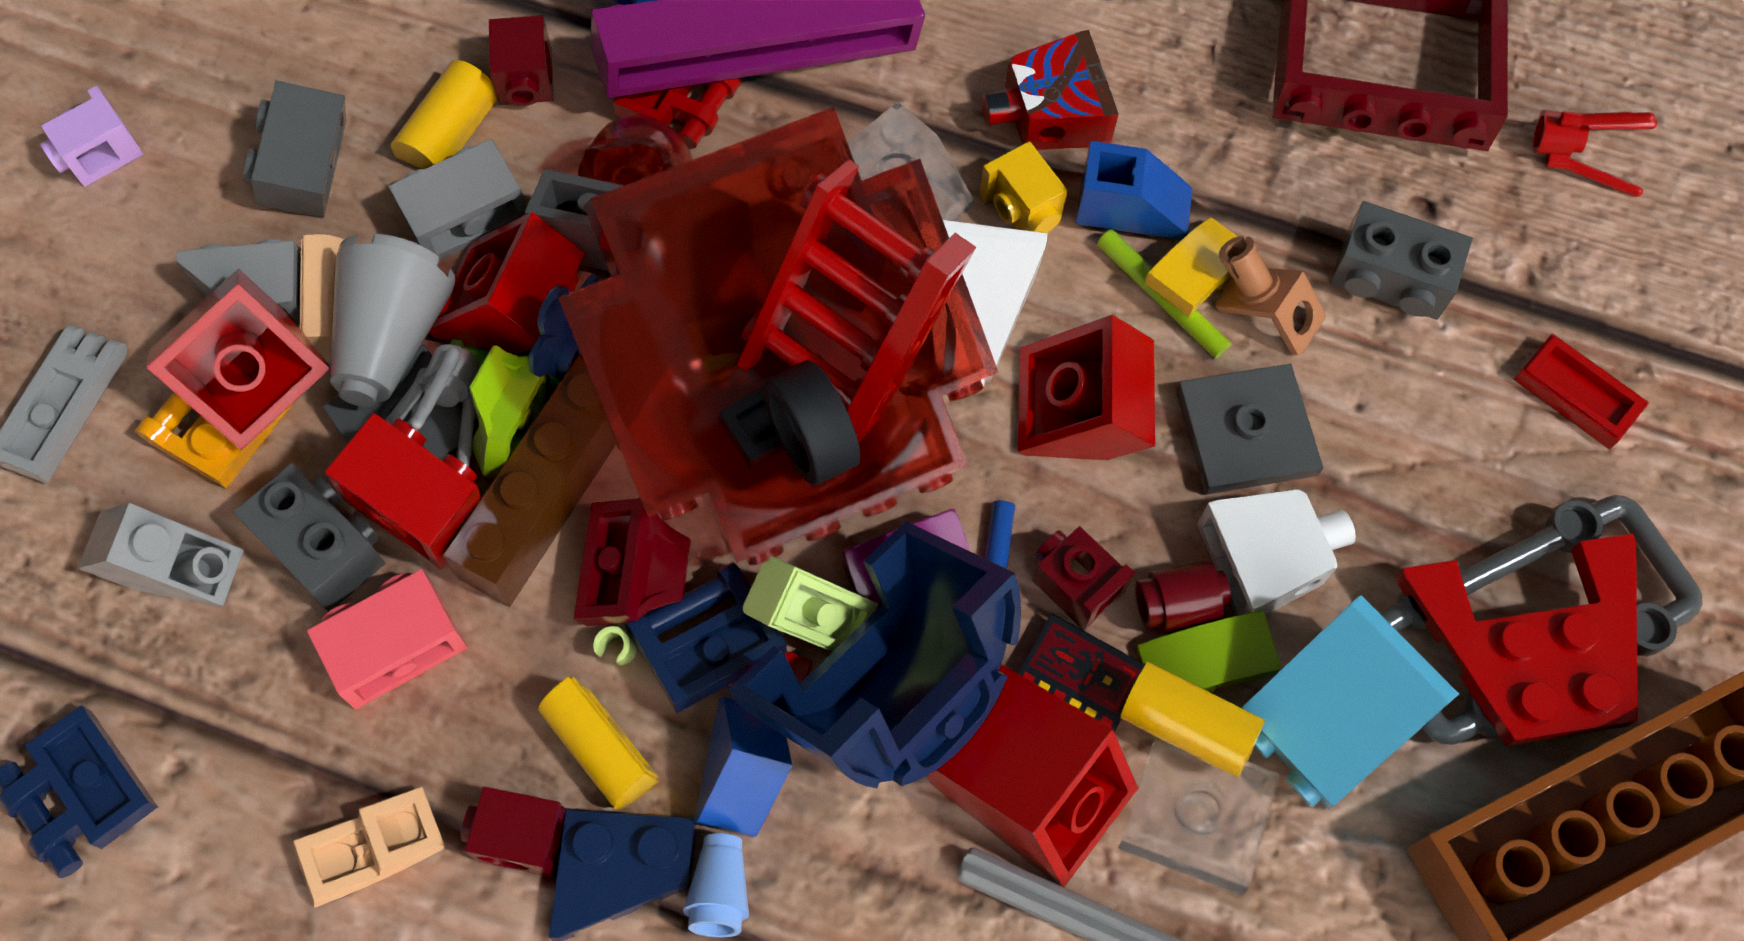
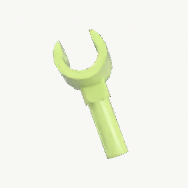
M618 623L617 627H605L598 632L593 643L594 652L601 657L606 652L607 645L612 639L622 638L624 642L623 650L616 660V663L620 666L630 663L635 657L637 650L625 623Z

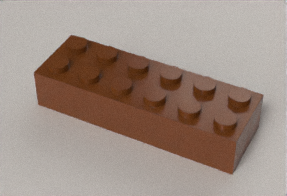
M1744 671L1405 848L1459 941H1540L1743 831Z

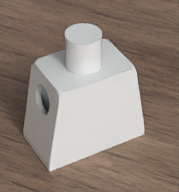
M1301 490L1209 502L1197 523L1216 571L1222 570L1227 576L1231 590V606L1235 616L1261 610L1267 615L1318 588L1326 582L1337 568V560L1332 550L1354 544L1356 539L1354 525L1346 511L1338 510L1317 517L1307 494Z

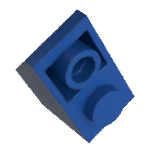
M1090 141L1081 179L1076 224L1182 240L1188 235L1192 187L1148 149Z

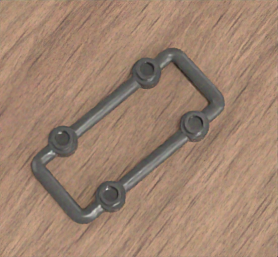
M1620 495L1605 497L1591 505L1579 500L1567 501L1548 517L1546 528L1460 571L1466 593L1469 595L1557 549L1572 553L1571 549L1580 541L1599 539L1603 531V525L1619 519L1628 532L1634 534L1636 543L1676 598V600L1663 607L1654 603H1641L1637 605V656L1648 657L1655 655L1670 646L1675 640L1677 628L1698 615L1703 604L1702 593L1697 583L1643 508L1636 501ZM1401 591L1397 604L1379 612L1396 631L1407 626L1428 630L1424 624L1428 619L1411 594L1406 597ZM1470 696L1468 699L1466 711L1449 720L1440 711L1422 727V730L1431 739L1440 744L1454 745L1464 742L1479 733L1487 737H1499L1473 696Z

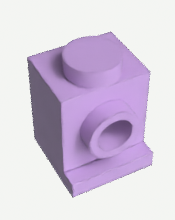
M98 86L87 90L92 99L63 112L60 116L41 125L49 138L40 143L47 157L59 173L70 168L84 187L144 155Z

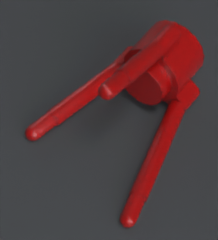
M1542 110L1534 130L1533 152L1547 155L1546 167L1566 169L1617 191H1622L1634 197H1640L1643 194L1641 187L1572 159L1570 156L1573 152H1583L1588 140L1589 130L1654 129L1657 126V120H1655V115L1651 112L1576 113Z

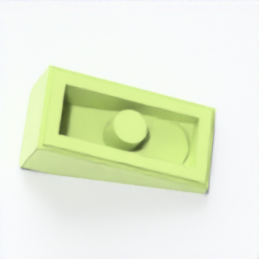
M767 556L744 602L743 612L767 626L833 652L876 611L878 603L778 558Z

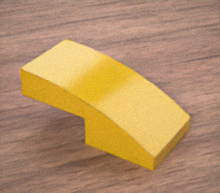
M1210 217L1185 236L1148 272L1145 284L1190 317L1215 289L1220 291L1232 278L1226 266L1219 258V251L1227 241L1237 236Z

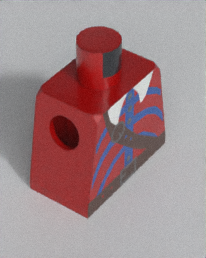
M1089 30L1080 31L1014 55L1008 62L1005 90L982 94L981 97L982 112L987 126L1015 121L1022 144L1030 141L1036 150L1089 147L1090 141L1111 143L1119 115Z

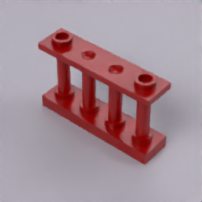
M849 159L829 176L824 173L818 174L805 190L800 205L806 211L763 308L753 315L742 332L741 338L747 344L737 366L747 372L769 351L791 367L805 360L816 363L828 376L840 395L852 421L859 443L884 416L973 255L976 246L955 232L937 251L929 246L924 250L920 249L846 197L860 167ZM834 221L908 272L906 279L913 283L909 294L904 292L900 296L896 295L826 246L824 242ZM812 268L884 317L882 324L890 329L885 338L880 336L875 340L804 290L803 287ZM794 312L861 359L860 367L867 371L864 379L858 378L856 381H853L785 333L783 330L791 313Z

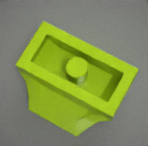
M497 345L492 346L469 387L479 420V428L473 438L472 450L483 476L491 479L497 477L549 400L550 382L549 374L546 373L538 377L530 372L528 365L529 356L519 357L513 355Z

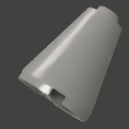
M374 234L371 244H355L358 235L348 237L339 245L335 258L330 383L339 391L341 399L360 407H371L375 405V402H383L390 398L450 298L455 284V275L451 268L447 275L438 268L440 257L434 252L412 241L383 234Z

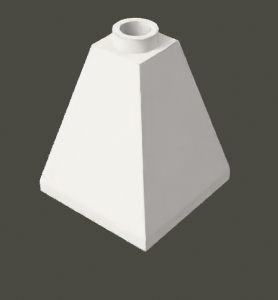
M930 218L928 246L935 251L955 232L976 246L936 323L944 377H950L949 385L963 390L980 391L984 389L985 382L990 383L1030 292L1043 257L1048 233Z

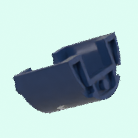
M907 521L863 561L882 605L800 684L783 651L773 646L727 689L732 698L744 710L854 782L872 788H878L880 782L892 780L901 786L915 782L940 768L965 746L987 718L1004 687L1008 676L1000 672L999 669L1007 644H1018L1020 632L1021 600L1014 572Z

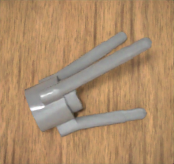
M447 344L437 347L428 367L421 368L418 371L413 385L396 405L386 421L391 424L396 417L403 420L423 393L424 396L410 422L411 427L414 429H420L435 404L442 407H453L458 402L463 403L457 459L469 467L476 413L469 387L479 370V362L476 357L467 349L457 345Z

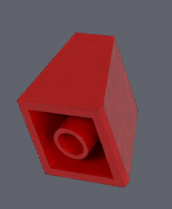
M1001 664L999 671L1008 677L987 718L958 753L926 777L931 785L1049 879L1065 887L1132 798L1138 786L1111 727Z

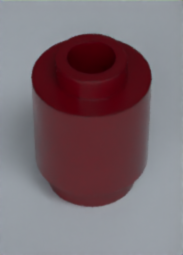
M1209 561L1152 571L1149 573L1148 579L1138 580L1135 583L1137 607L1146 629L1159 627L1162 632L1222 620L1224 607L1231 605V590L1227 576L1222 570L1215 571Z

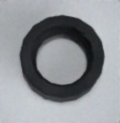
M805 360L767 378L762 383L763 398L773 428L793 466L806 482L812 486H817L860 464L859 443L850 416L832 382L816 363Z

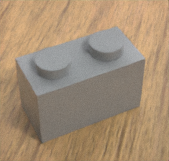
M492 139L476 146L465 147L454 156L426 169L415 170L407 174L402 180L389 185L398 208L417 244L434 252L440 257L439 261L466 249L470 242L524 216L527 208L520 186Z

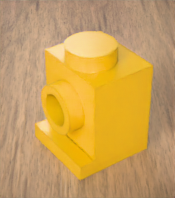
M1029 141L983 166L979 196L984 203L993 200L1001 219L1008 225L1013 223L1017 230L1049 233L1061 220L1068 190Z

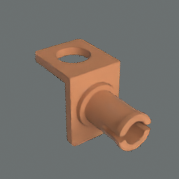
M1237 236L1227 241L1219 251V258L1226 266L1232 279L1216 300V308L1219 312L1271 318L1290 353L1301 355L1326 317L1304 272L1267 268L1256 248V243L1250 236H1247L1246 239L1244 236ZM1302 302L1306 309V319L1303 328L1297 333L1294 330L1292 318L1296 306Z

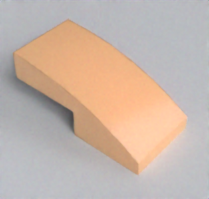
M423 787L359 809L358 818L293 841L294 850L314 908L372 885L444 849V842Z

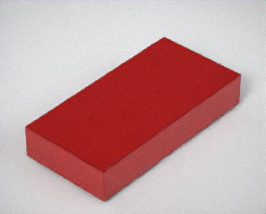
M1553 333L1513 379L1609 450L1620 441L1649 404L1647 400Z

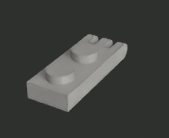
M73 324L68 325L0 429V466L48 484L127 354L126 344L114 339L107 341L103 335L95 332L87 334L84 328Z

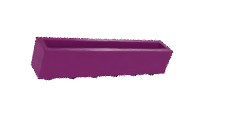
M657 0L629 5L617 4L591 11V48L606 97L613 98L916 50L925 13L920 0Z

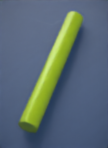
M1113 229L1108 230L1099 239L1097 246L1214 359H1218L1229 349L1232 343L1197 309L1188 317L1145 284L1148 272L1153 267Z

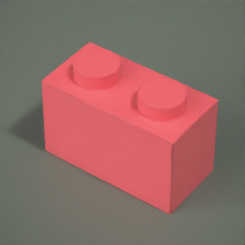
M423 569L413 574L402 573L388 579L379 587V592L357 604L347 603L333 608L323 616L321 623L307 630L337 693L355 710L468 649L439 592Z

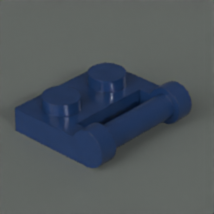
M734 562L716 570V578L685 593L682 601L659 607L643 615L637 621L625 623L633 642L644 656L676 713L737 681L773 646L782 650L784 655L787 654L786 642L777 629L767 626L743 612V605L751 586ZM728 598L735 604L731 608L661 644L657 637Z

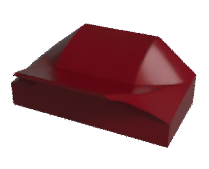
M644 498L591 503L573 619L586 626L634 622L648 611L682 601L690 551V538L665 523L658 515L653 504Z

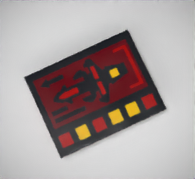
M1051 613L1020 667L1018 674L1111 727L1115 733L1122 720L1121 713L1126 700L1145 664Z

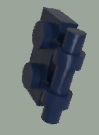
M82 705L25 745L36 762V767L26 774L23 773L16 762H9L0 767L1 805L10 817H19L31 836L28 846L39 862H48L58 878H64L75 873L83 865V861L73 848L76 838L84 833L91 845L103 849L158 808L91 710ZM53 789L67 808L65 812L55 819L43 803L47 793Z

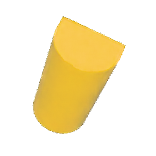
M452 60L392 141L390 146L394 156L420 169H426L454 156L465 146L498 99L490 78L468 62Z
M1149 662L1145 664L1121 713L1122 720L1237 779L1247 763L1265 723V720Z
M566 677L541 701L538 712L615 810L630 805L659 782L657 779L659 777L604 706L592 691L575 677Z

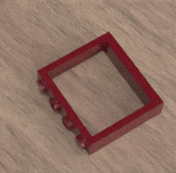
M1281 0L1272 118L1346 129L1353 132L1385 135L1410 141H1423L1463 149L1489 151L1508 117V0H1347L1478 20V99L1303 72L1308 0Z

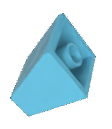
M1360 595L1260 689L1242 709L1265 720L1254 748L1266 759L1274 752L1292 771L1285 777V780L1297 795L1311 808L1320 801L1329 811L1457 697L1459 693Z

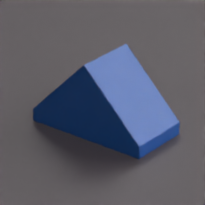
M724 696L719 698L693 823L753 838L757 837L793 764L787 737L744 710L734 699Z

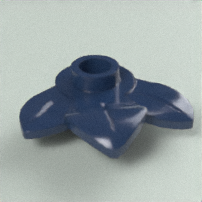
M590 275L580 289L573 294L560 284H557L548 291L539 309L537 321L541 336L529 351L528 365L532 374L538 377L546 373L555 378L562 375L565 376L591 338L584 331L596 310L599 292L598 275Z

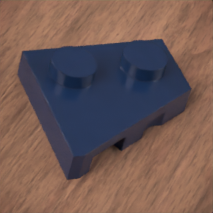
M566 810L549 938L553 941H565L574 937V933L608 919L613 921L637 911L639 906L656 899L663 900L689 889L697 825L693 823L694 819Z

